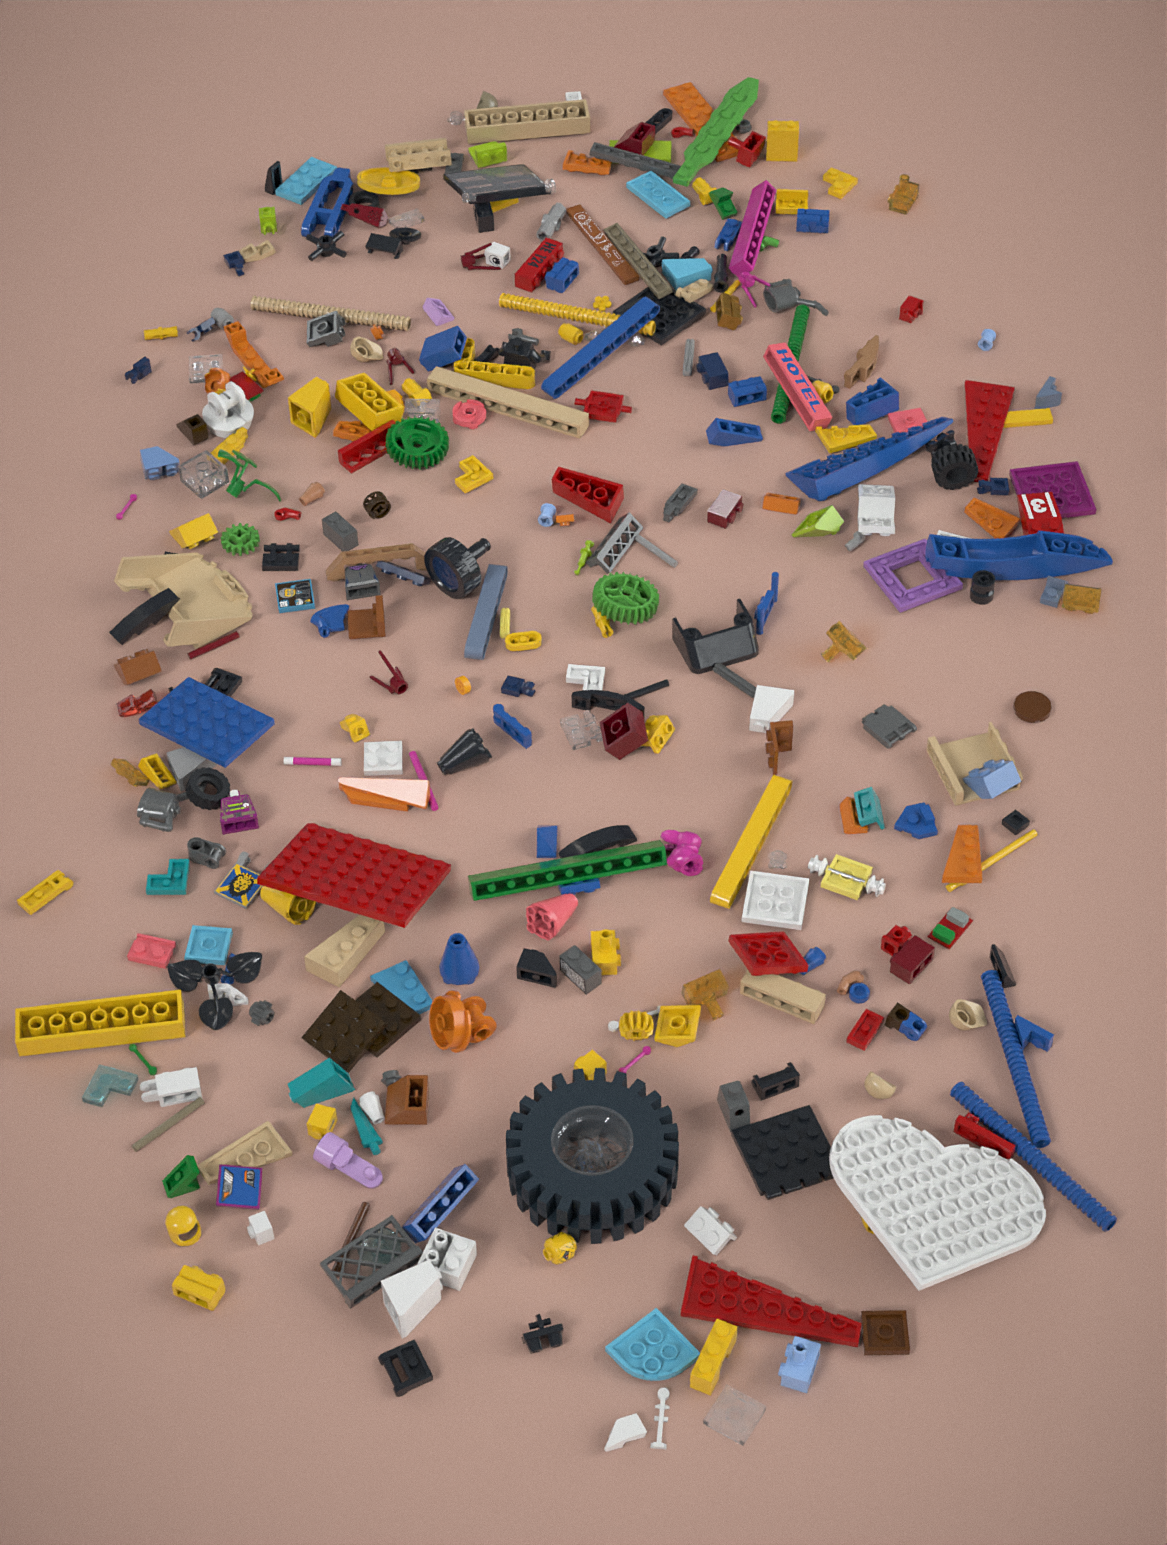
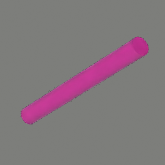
M411 751L409 756L419 780H427L416 751ZM430 787L428 803L431 810L436 811L439 807Z

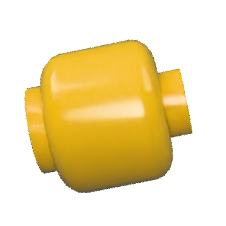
M819 380L812 383L824 404L833 398V389L829 383Z

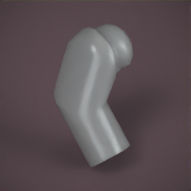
M856 531L853 535L854 538L845 544L848 551L851 552L865 541L866 536L862 532Z

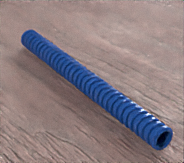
M996 970L985 971L981 975L982 984L986 991L987 1000L994 1017L995 1026L1002 1043L1010 1074L1012 1075L1011 1078L1017 1092L1027 1129L1029 1130L1028 1133L1032 1145L1037 1146V1148L1046 1147L1051 1143V1138L1049 1137L1034 1084L1028 1071L1029 1068L1023 1055L1022 1046L1018 1039L1017 1030L1013 1023L1014 1021L999 973Z
M964 1082L954 1085L950 1092L952 1098L955 1097L957 1102L960 1101L961 1106H964L966 1110H969V1113L978 1117L979 1122L983 1123L994 1134L1014 1144V1153L1022 1157L1023 1161H1027L1029 1166L1032 1165V1169L1037 1170L1038 1174H1042L1044 1179L1047 1178V1182L1052 1183L1053 1187H1057L1058 1192L1062 1191L1061 1194L1067 1196V1200H1072L1071 1203L1077 1205L1078 1209H1082V1213L1087 1214L1088 1218H1092L1093 1223L1097 1222L1096 1225L1102 1227V1231H1109L1115 1225L1117 1217L1115 1215L1112 1216L1111 1211H1107L1105 1206L1102 1207V1204L1097 1202L1095 1197L1091 1198L1092 1195L1087 1193L1086 1189H1081L1082 1186L1077 1184L1075 1180H1071L1070 1175L1066 1176L1067 1173L1057 1167V1164L1052 1162L1050 1158H1047L1046 1154H1042L1040 1149L1037 1150V1146L1032 1145L1031 1141H1027L1025 1136L1022 1137L1021 1132L1013 1128L1012 1124H1008L1006 1119L1003 1120V1117L998 1115L997 1111H993L994 1109L989 1107L987 1102L984 1103V1100L979 1098V1095L974 1094L975 1092L970 1090L968 1086H965Z

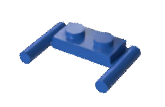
M778 572L772 573L771 590H767L766 595L761 597L760 604L755 610L754 619H756V634L758 635L763 634L764 625L774 602L778 600Z

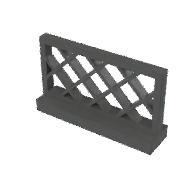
M391 1215L320 1262V1266L345 1298V1303L351 1309L381 1289L382 1280L418 1264L423 1251L413 1243L397 1220ZM391 1223L396 1229L395 1236L382 1234L383 1228ZM369 1237L379 1238L377 1248L364 1246L365 1240ZM381 1239L394 1241L393 1250L380 1249ZM397 1241L407 1243L410 1249L405 1252L395 1251ZM351 1249L361 1250L359 1260L346 1258L347 1252ZM363 1251L376 1253L375 1262L362 1261ZM379 1253L392 1255L391 1261L387 1264L377 1263ZM333 1261L343 1262L341 1272L331 1271L327 1265ZM345 1263L358 1265L356 1275L343 1273ZM361 1265L373 1267V1273L368 1277L359 1275ZM342 1278L355 1279L354 1286L346 1291L341 1284Z

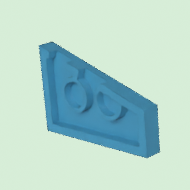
M407 960L370 976V980L374 984L376 982L380 983L418 1014L430 1010L433 1001Z

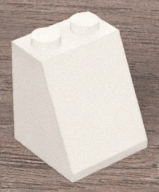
M430 1259L381 1281L384 1305L402 1339L441 1300L443 1286L440 1279L442 1276L437 1266L434 1267Z

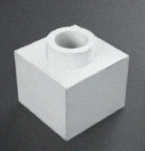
M265 1211L248 1217L250 1224L247 1227L248 1234L251 1239L255 1238L258 1246L274 1239L273 1229Z

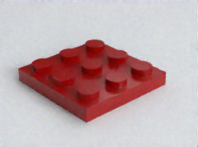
M784 931L729 935L728 942L752 976L779 975L784 973L797 974L808 971V963Z

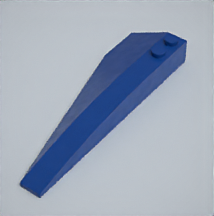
M939 417L922 423V426L907 428L908 432H895L891 438L885 439V437H881L858 445V449L851 448L843 450V454L828 455L827 460L821 462L820 459L813 460L785 473L786 477L809 498L824 501L827 497L840 494L842 490L872 477L904 459L953 423V419Z

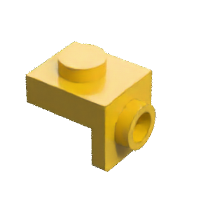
M350 714L339 722L341 728L349 732L353 742H357L370 735L366 721L361 716Z

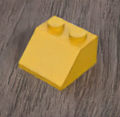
M207 513L170 530L169 533L182 548L188 547L190 550L198 546V542L203 539L205 542L213 539V534L218 533L210 514Z

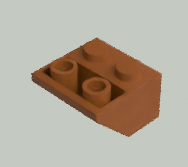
M148 649L135 652V657L132 658L129 655L117 659L118 663L113 665L124 685L162 672L155 652L148 651Z
M406 1075L387 1087L385 1125H427L429 1104L428 1075Z

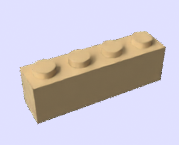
M747 970L740 983V994L812 1024H815L825 1007L826 994L806 987L799 982L784 978L780 974L752 976Z

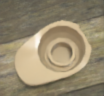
M363 337L353 339L350 345V352L356 360L360 362L383 360V352L378 344Z
M958 999L950 1008V1022L959 1030L968 1031L987 1025L984 1011L976 1003Z

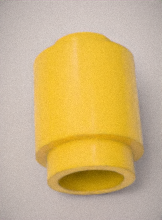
M563 323L560 326L558 334L562 339L573 345L581 343L583 340V331L569 323Z

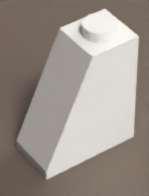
M757 685L750 715L749 731L766 733V730H769L770 722L779 721L793 706L794 690Z

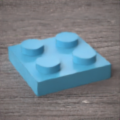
M192 925L184 956L185 960H196L202 964L225 965L233 934L232 928Z

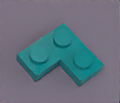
M169 859L168 874H148L146 894L186 895L190 868L189 859Z

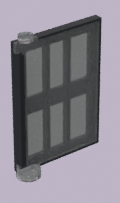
M524 164L443 174V180L462 196L464 203L468 202L469 204L546 194L552 195L556 191V185L552 178L546 179L544 182Z

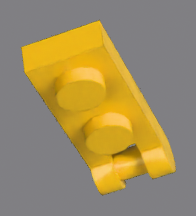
M57 870L17 899V903L28 914L32 915L61 892L71 889L73 881L68 877L66 878L63 872Z

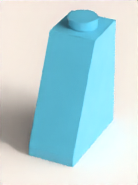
M704 258L662 260V274L676 291L679 287L684 288L699 279L711 281L713 269L711 264H708Z

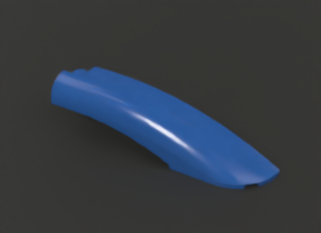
M1039 530L1035 534L999 539H969L929 534L925 550L926 562H930L931 568L944 569L946 576L971 579L973 574L980 570L991 572L996 580H1028L1075 574L1112 565L1113 563L1110 555L1103 548L1099 549L1089 539L1076 535Z

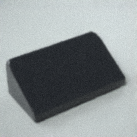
M992 944L989 958L994 970L999 973L1002 987L1016 986L1004 953L995 944Z

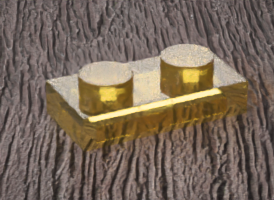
M113 758L110 765L116 769L117 774L127 778L129 784L138 787V785H148L150 779L126 759Z

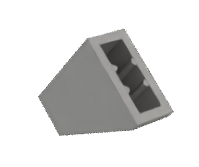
M185 747L167 752L169 767L180 791L185 790L190 775L196 769H201L202 767L214 768L217 765Z

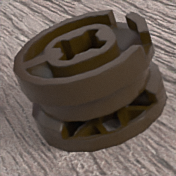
M375 491L366 496L363 501V507L372 519H380L389 513L391 503L382 492Z

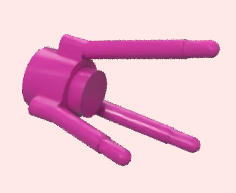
M747 271L742 272L739 276V281L742 284L741 288L744 289L749 300L756 308L757 305L748 287H752L755 281L768 287L771 286L770 283L755 275H751Z

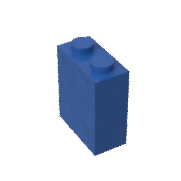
M455 326L425 338L419 361L428 372L434 370L436 366L442 367L461 359L467 336L460 327Z

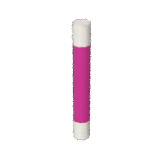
M284 757V764L341 766V758Z

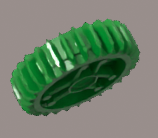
M408 416L407 420L401 418V422L396 421L395 425L392 424L386 434L387 454L394 460V463L399 462V466L404 464L405 468L410 466L412 470L414 467H418L419 470L421 467L427 469L429 465L434 467V463L439 465V462L443 461L444 457L447 456L449 450L448 432L445 431V427H441V423H436L435 419L430 421L429 417L423 419V416L421 418H416V416L410 418ZM397 440L402 442L403 449L396 443ZM414 444H420V445H422V446L417 448V447H414L413 445H414Z

